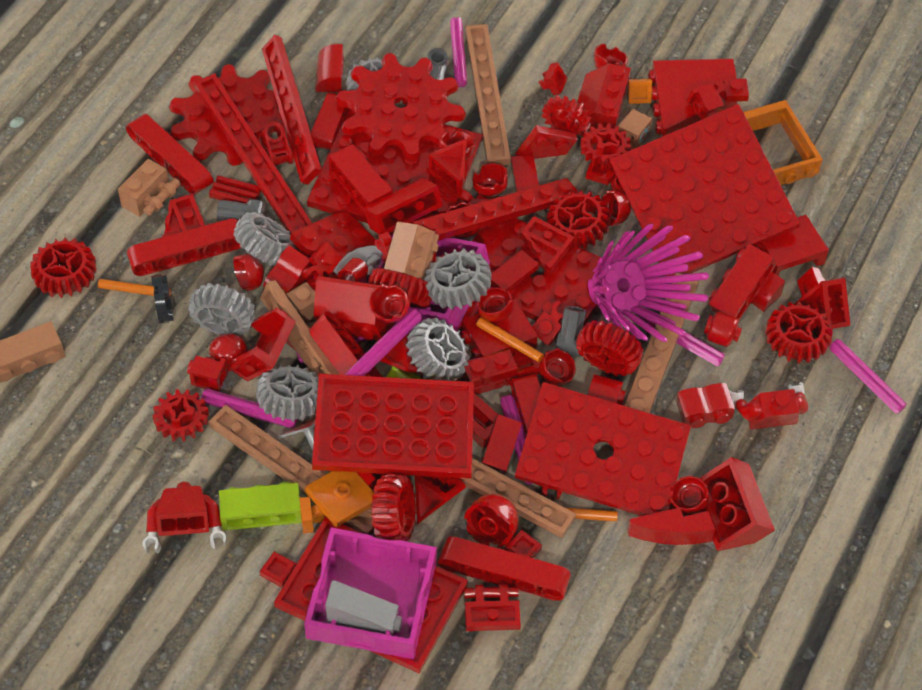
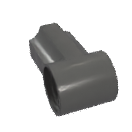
M441 48L431 49L428 53V59L433 65L430 76L438 80L444 79L447 72L448 56L446 51Z
M253 199L247 203L221 200L218 203L216 216L218 221L232 218L239 220L246 213L252 212L265 216L267 206L263 202Z
M565 306L562 328L558 334L556 348L569 353L570 356L580 357L579 351L576 349V341L580 330L584 327L586 309L578 306Z

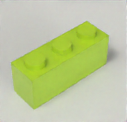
M282 482L279 485L265 486L260 484L248 488L230 487L226 490H219L220 518L223 531L302 523L298 483Z

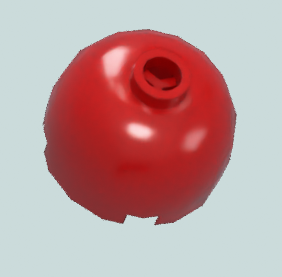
M487 494L479 497L470 505L464 515V520L466 519L468 523L466 527L468 533L474 540L490 546V543L498 545L497 548L507 545L518 528V513L515 506L510 500L497 494Z

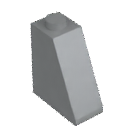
M332 581L325 605L328 624H331L332 620H336V624L339 626L386 634V630L391 631V636H394L395 632L400 633L403 617L399 616L398 605L338 581Z

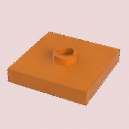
M332 471L305 486L306 494L336 528L370 509L373 502L372 495H374V492L356 472Z

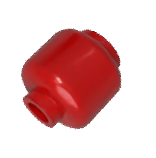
M716 312L714 316H709L704 333L707 334L709 342L729 347L733 341L738 342L742 328L738 327L739 320L737 317L723 312Z

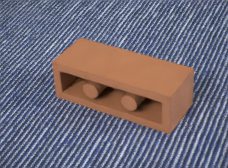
M52 321L0 340V382H6L13 377L32 372L36 368L49 363H55L59 359L66 357Z

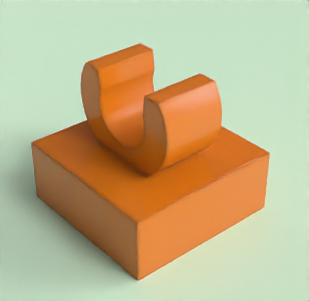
M628 79V103H651L652 80Z
M310 497L299 498L303 534L313 533V522L322 523L325 514L317 505L311 507Z

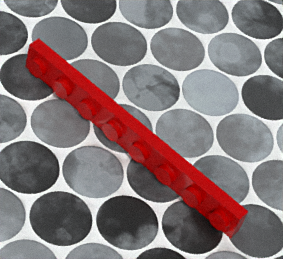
M274 34L263 46L262 52L300 182L309 185L322 169L282 37Z
M564 178L417 220L413 224L434 231L435 234L439 235L438 241L548 209L550 205H554L555 199L562 200V194L569 196L571 191L575 194H579V191L568 178Z

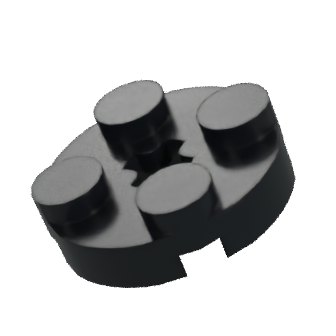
M167 275L151 276L159 324L174 321Z

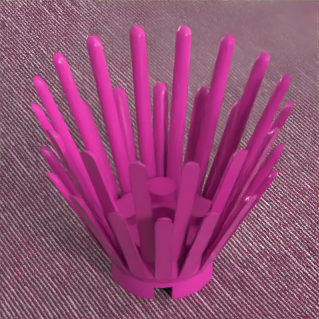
M650 224L641 230L627 246L626 244L633 237L635 231L625 232L611 254L610 251L614 242L611 241L603 258L600 257L597 267L592 271L595 273L593 279H589L588 290L592 301L599 305L608 322L611 319L615 326L622 328L621 323L636 338L648 341L647 336L627 319L629 318L660 341L667 342L665 336L635 314L678 335H684L686 333L685 330L675 326L676 322L644 307L692 321H698L700 319L699 315L684 311L686 310L685 304L658 298L705 302L708 299V296L705 294L683 293L690 291L691 286L689 284L667 283L707 280L709 274L703 272L664 276L687 271L688 265L683 263L702 258L703 254L701 252L691 253L651 265L680 251L678 246L690 240L688 235H684L639 258L664 240L665 235L673 229V226H666L627 255L653 228V224Z

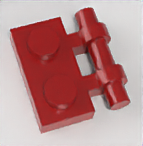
M499 584V587L475 585V588H464L465 599L475 598V602H465L466 631L520 630L519 600H508L509 597H519L518 586L508 587L507 584ZM484 598H499L500 601H484Z

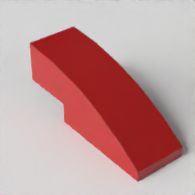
M676 508L629 519L627 532L630 537L659 544L693 545L712 542L715 527L709 511L683 517L681 509Z

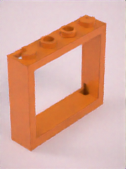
M786 100L743 112L753 131L780 123L803 161L773 170L780 185L791 184L797 180L811 178L819 174L823 159Z

